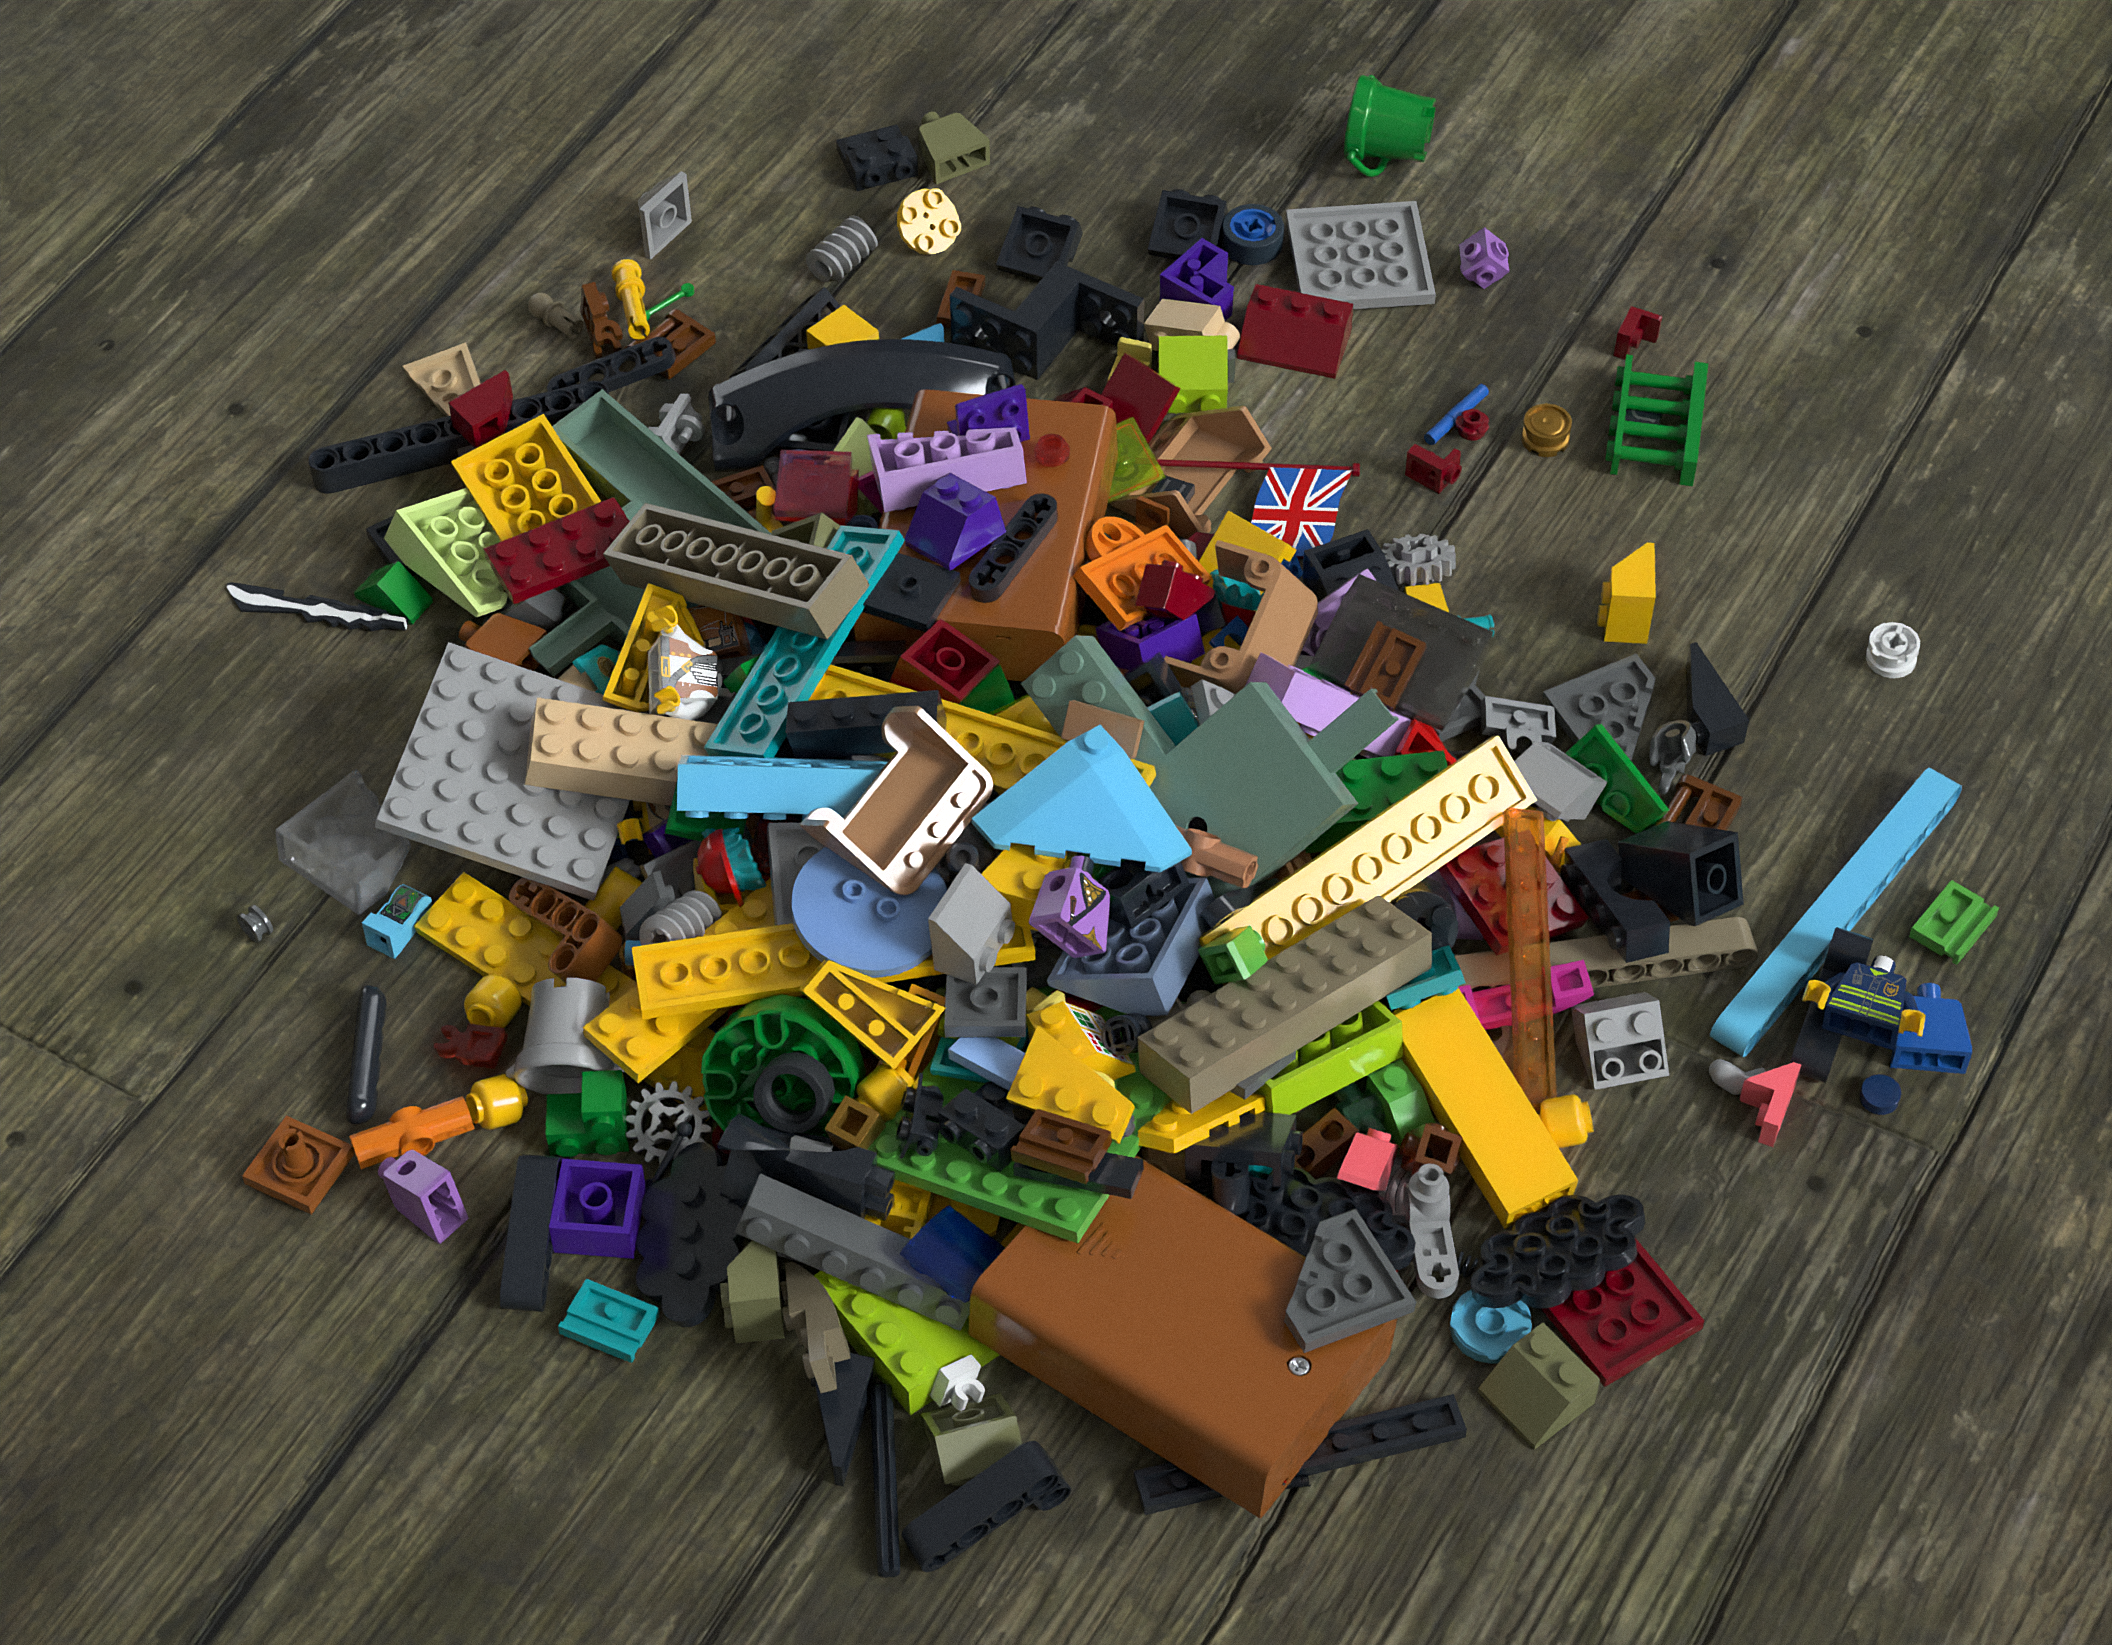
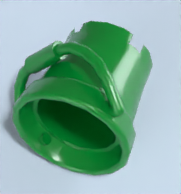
M1360 75L1355 85L1349 109L1344 140V158L1367 177H1377L1385 170L1388 161L1392 159L1424 162L1427 155L1424 147L1425 143H1430L1436 109L1433 106L1436 98L1425 97L1382 85L1373 75ZM1366 156L1379 157L1381 159L1378 166L1374 169H1369L1359 160H1363Z

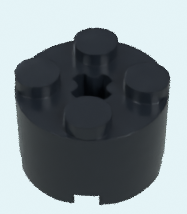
M1426 877L1390 902L1416 922L1418 917L1425 918L1419 924L1432 933V951L1447 945L1450 948L1453 947L1458 935L1457 912L1451 895L1441 883Z

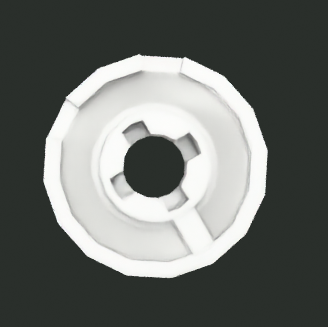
M1889 622L1875 627L1870 634L1866 652V660L1869 667L1883 677L1900 678L1910 674L1916 666L1917 655L1920 649L1918 634L1911 627L1902 623Z

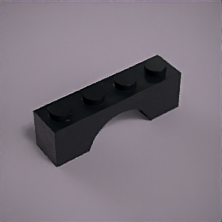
M1604 839L1565 848L1564 864L1560 868L1561 878L1565 885L1570 887L1575 893L1579 905L1585 907L1592 916L1595 927L1600 928L1606 935L1610 947L1613 950L1616 949L1626 963L1669 953L1670 921L1655 901L1631 899L1617 893L1621 890L1622 858L1609 841Z

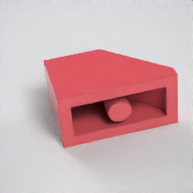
M1368 1128L1367 1135L1356 1133L1339 1170L1337 1179L1375 1191H1385L1399 1145L1390 1142L1391 1134Z

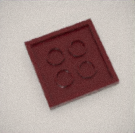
M1528 830L1466 849L1437 869L1496 956L1581 928L1589 919Z
M1636 1238L1637 1256L1631 1264L1619 1270L1606 1271L1602 1282L1596 1287L1589 1290H1572L1568 1299L1560 1305L1542 1309L1588 1368L1600 1379L1604 1387L1702 1330L1705 1322Z

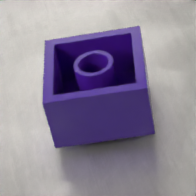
M562 1159L549 1224L554 1253L634 1259L636 1240L642 1217V1202L646 1194L641 1164Z

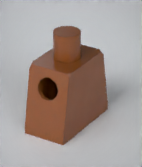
M501 613L493 614L482 626L470 620L466 621L459 631V639L466 642L465 648L532 671L540 664L532 657L528 648L547 635V631L543 628Z

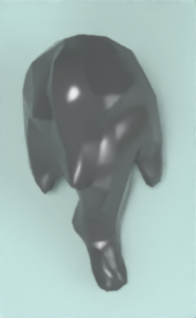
M1685 720L1670 721L1663 724L1656 730L1651 739L1650 765L1656 766L1661 761L1660 770L1662 775L1658 792L1661 794L1668 792L1671 781L1674 779L1677 771L1684 773L1685 765L1690 761L1693 753L1696 752V732L1690 722Z

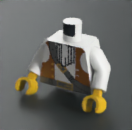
M668 605L655 609L654 614L659 619L652 622V629L655 632L661 631L662 635L659 636L648 651L649 714L668 715L669 717L686 720L698 719L709 711L718 696L730 698L733 696L734 693L731 694L723 683L729 675L717 673V655L714 651L705 649L682 631L677 624L678 616L672 606Z

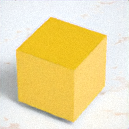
M842 305L806 330L808 349L852 341L879 339V330L845 305Z

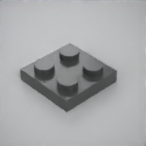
M993 967L990 972L984 973L977 985L947 975L945 1037H1026L1027 968Z

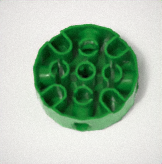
M779 994L745 1004L729 1016L724 1026L717 1031L702 1056L701 1074H703L702 1082L706 1091L703 1096L708 1112L724 1132L731 1120L738 1114L750 1118L760 1126L774 1128L763 1120L756 1109L753 1097L755 1082L772 1059L783 1053L799 1052L812 1056L822 1063L832 1077L835 1089L832 1105L816 1127L804 1132L805 1134L829 1138L825 1127L845 1096L854 1100L858 1098L856 1092L857 1085L865 1078L866 1068L857 1040L808 999ZM780 1074L774 1079L772 1084L774 1094L779 1102L788 1109L802 1112L813 1108L816 1102L815 1093L802 1078L792 1074Z

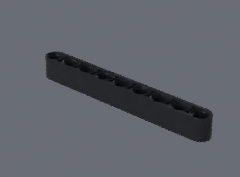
M588 381L513 400L505 433L542 414L545 415L551 426H553L602 389L609 394V389L606 384L600 381ZM451 416L319 448L310 454L309 466L316 490L329 494L451 464V461L458 458L457 449L470 446L471 444L453 427Z

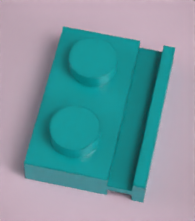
M586 1279L569 1306L564 1321H560L558 1329L559 1333L563 1336L632 1363L635 1359V1353L638 1348L642 1347L660 1314L658 1307Z

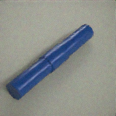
M1483 384L1475 387L1424 435L1425 441L1429 445H1434L1452 427L1456 426V418L1461 416L1463 411L1473 409L1489 394L1488 388Z

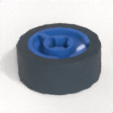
M1246 204L1230 210L1224 217L1221 245L1223 250L1228 252L1230 259L1240 264L1254 266L1266 264L1274 260L1282 251L1284 223L1282 217L1275 210L1264 205Z

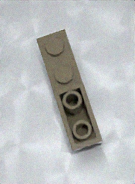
M795 1262L785 1263L786 1280L781 1281L780 1285L785 1304L788 1305L782 1307L788 1331L795 1329L800 1345H803L805 1351L809 1352L802 1355L808 1379L815 1377L820 1393L836 1390L835 1362L850 1359V1352L833 1301L825 1287L809 1271Z

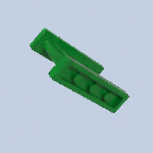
M1626 354L1625 366L1617 367L1615 386L1621 387V391L1614 390L1612 411H1618V416L1611 415L1608 436H1615L1614 441L1608 440L1605 461L1612 462L1610 474L1617 475L1620 459L1674 466V470L1681 471L1679 485L1693 486L1698 463L1709 363L1695 362L1693 374L1682 378L1631 371L1633 355ZM1629 385L1683 391V395H1688L1689 400L1683 399V402L1628 396ZM1626 409L1680 416V420H1686V425L1680 424V427L1627 421L1625 420ZM1623 434L1673 440L1677 441V445L1684 446L1683 450L1677 449V452L1623 446L1622 439Z

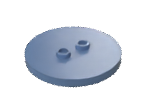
M825 847L806 862L795 880L791 900V917L799 939L806 949L819 961L830 960L872 978L887 977L916 967L932 954L928 918L946 893L947 888L940 873L934 867L915 892L908 895L895 894Z

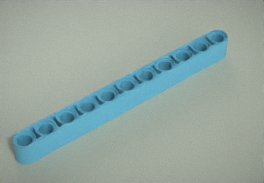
M1930 767L1927 768L1725 1008L1712 1027L1710 1037L1740 1056L1746 1057L1825 962L1835 928L1839 927L1851 931L1950 811L1961 793L1962 786Z

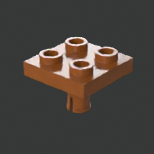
M286 1115L246 1169L242 1178L245 1185L312 1215L355 1155L353 1145Z

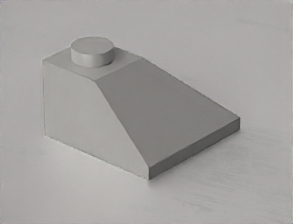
M682 171L658 182L638 200L645 257L650 260L692 222L687 175Z

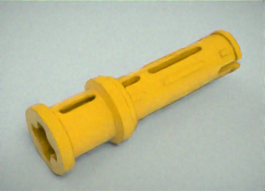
M620 260L616 262L611 270L612 278L616 283V296L623 302L630 337L638 340L645 337L642 329H644V333L648 336L650 327L647 322L642 299L645 293V286L640 279L642 275L641 268L634 260Z

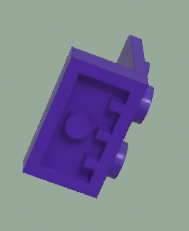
M1022 384L958 403L955 405L956 419L947 422L949 433L956 436H966L967 431L973 429L1016 427L1020 442L1029 440L1026 390Z

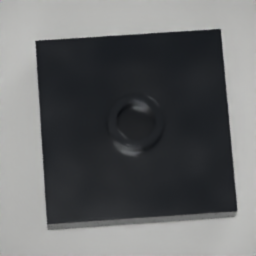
M897 553L863 603L864 609L862 612L927 632L961 581L960 572L950 571L942 566Z

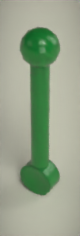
M683 284L679 292L645 310L647 321L651 315L683 296H693L695 293L693 284Z

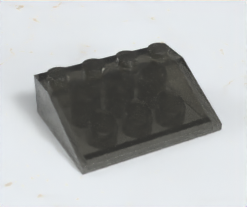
M1359 574L1344 596L1308 670L1331 683L1345 688L1344 684L1377 621H1380L1389 628H1395L1427 643V648L1394 710L1443 731L1482 667L1493 631Z

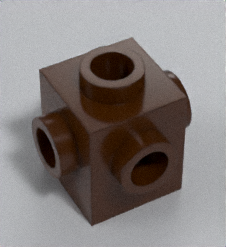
M1425 1123L1411 1130L1410 1133L1407 1132L1399 1150V1154L1403 1156L1400 1168L1410 1171L1412 1177L1423 1165L1435 1164L1442 1168L1445 1177L1451 1175L1455 1171L1460 1159V1151L1458 1150L1462 1136L1449 1132L1448 1128L1436 1123Z

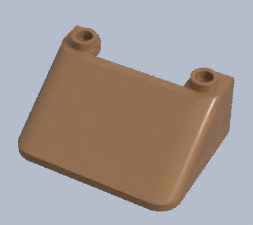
M1236 406L1177 415L1161 427L1144 449L1150 459L1263 463V459L1272 448L1245 406ZM1144 451L1137 457L1148 459ZM1137 465V475L1130 481L1117 482L1111 489L1109 497L1156 477L1157 474L1153 467ZM1130 466L1121 478L1133 473L1134 467ZM1154 466L1158 473V478L1108 499L1112 507L1135 517L1136 499L1138 496L1170 508L1169 528L1174 534L1188 539L1196 532L1209 533L1211 531V521L1203 513L1238 469ZM1244 469L1246 473H1251L1255 471L1251 469ZM1163 474L1195 484V494L1188 504L1177 490L1151 493ZM1145 509V513L1149 518L1161 521L1158 513L1152 509Z
M919 706L894 707L886 716L882 724V737L884 742L896 753L844 818L832 809L817 808L812 810L800 824L815 840L891 892L899 895L911 894L919 888L970 823L972 817L978 813L989 799L993 791V780L990 773Z

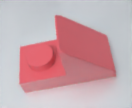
M1793 1062L1749 1077L1744 1081L1740 1101L1760 1108L1755 1125L1762 1127L1758 1139L1759 1143L1770 1147L1774 1146L1796 1086L1801 1064Z

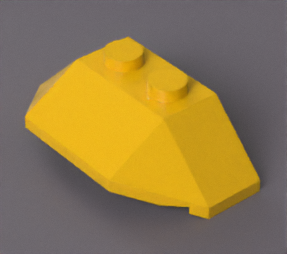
M650 583L647 584L602 701L634 712L649 711L648 651L659 636L662 635L661 631L655 632L652 629V622L659 619L654 614L655 609L668 605L672 606L677 613V624L682 631L702 647L704 646L694 619L686 608L687 604L683 595Z

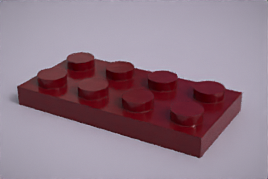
M613 497L484 548V554L512 603L517 604L609 567L610 564L603 553L630 521Z

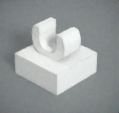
M971 1354L939 1369L930 1396L939 1407L952 1402L953 1406L960 1411L964 1410L967 1405L968 1397L966 1394L970 1395L975 1402H981L985 1388L976 1380L981 1365Z

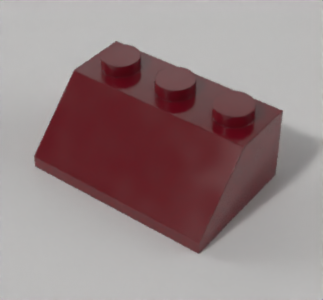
M1255 284L1246 309L1237 359L1336 379L1351 334L1353 303Z

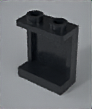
M1248 1111L1239 1115L1240 1122L1231 1127L1218 1125L1210 1129L1208 1138L1185 1148V1180L1202 1181L1209 1162L1218 1161L1271 1167L1273 1169V1187L1282 1188L1286 1175L1293 1174L1295 1155H1300L1302 1150L1303 1133L1302 1131H1296V1115L1260 1112L1254 1115Z

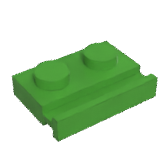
M1951 880L1914 924L1909 937L1941 956L1946 954L1953 959L1952 963L1957 965L1996 918L1999 907L1995 905L1990 907L1983 903L1984 899Z

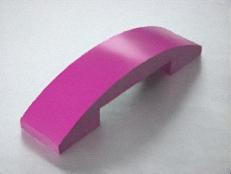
M1584 960L1547 967L1545 977L1472 992L1470 985L1458 987L1484 1029L1500 1028V1026L1507 1025L1513 1026L1541 1019L1571 1008L1594 995Z

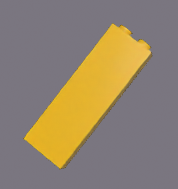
M1458 988L1453 993L1444 996L1434 994L1426 997L1423 1002L1409 1009L1402 1010L1398 1008L1393 1014L1402 1021L1403 1057L1400 1059L1403 1060L1422 1086L1427 1102L1439 1123L1448 1128L1449 1132L1462 1136L1458 1150L1460 1151V1157L1504 1229L1514 1225L1516 1220L1523 1215L1540 1212L1548 1208L1556 1199L1574 1195L1578 1178L1460 989Z

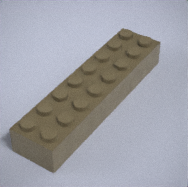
M648 503L641 507L603 553L623 584L646 589L647 584L650 583L681 594L685 601L827 640L870 586L852 555Z
M1377 895L1272 957L1245 980L1228 983L1139 1036L1140 1073L1190 1114H1193L1234 1089L1239 1082L1281 1058L1290 1055L1432 968V933L1380 895Z

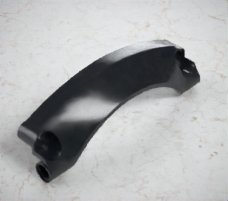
M876 339L823 346L770 361L720 384H716L710 389L708 402L713 436L711 442L715 471L755 467L776 446L795 432L830 416L871 408L911 410L915 394L920 390L928 389L987 395L1016 386L1011 360L1002 353L946 342L912 339Z

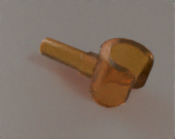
M1560 836L1553 856L1549 861L1560 878L1561 874L1558 869L1569 838L1565 836Z

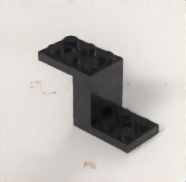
M1059 262L1054 264L1015 312L959 287H956L950 294L951 343L1005 354L1010 358L1013 370L1036 380L1041 377L1079 330L1111 343L1116 347L1120 337L1144 342V298Z

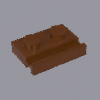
M1377 621L1344 684L1345 689L1360 694V696H1363L1370 689H1376L1378 691L1376 695L1386 708L1393 712L1427 648V643L1395 628H1389L1383 625L1382 622Z
M1037 1108L1020 1134L1017 1146L1013 1145L1011 1148L1012 1161L1087 1184L1090 1172L1095 1171L1112 1144L1111 1131Z

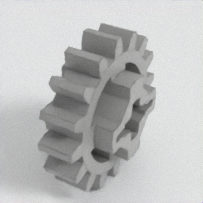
M1407 534L1405 538H1393L1392 544H1383L1382 551L1393 577L1396 578L1397 584L1405 583L1415 586L1417 582H1423V584L1429 585V582L1442 581V575L1451 576L1452 569L1456 568L1454 545H1448V540L1446 539L1438 541L1436 535L1419 534L1418 537L1412 538Z
M672 1081L669 1090H664L661 1083L658 1082L655 1086L656 1093L651 1095L645 1089L641 1091L645 1099L642 1104L636 1101L631 1102V1106L637 1113L636 1116H626V1121L634 1125L635 1129L630 1130L626 1135L628 1139L638 1138L639 1142L635 1144L633 1150L639 1153L646 1149L645 1161L650 1164L655 1157H659V1162L661 1163L667 1151L657 1149L654 1146L661 1142L672 1143L677 1135V1131L672 1134L668 1130L659 1131L664 1126L661 1120L665 1116H668L671 1120L678 1117V1120L674 1123L676 1128L680 1122H689L693 1119V1116L695 1117V1130L691 1139L689 1140L688 1137H684L672 1159H675L677 1154L686 1146L695 1142H705L701 1138L702 1134L712 1133V1128L703 1124V1121L710 1118L711 1115L708 1110H699L705 1100L702 1096L692 1100V1087L687 1086L681 1093L676 1081ZM676 1099L684 1103L674 1108L663 1106L660 1101ZM649 1110L652 1113L651 1127L644 1133L643 1120Z

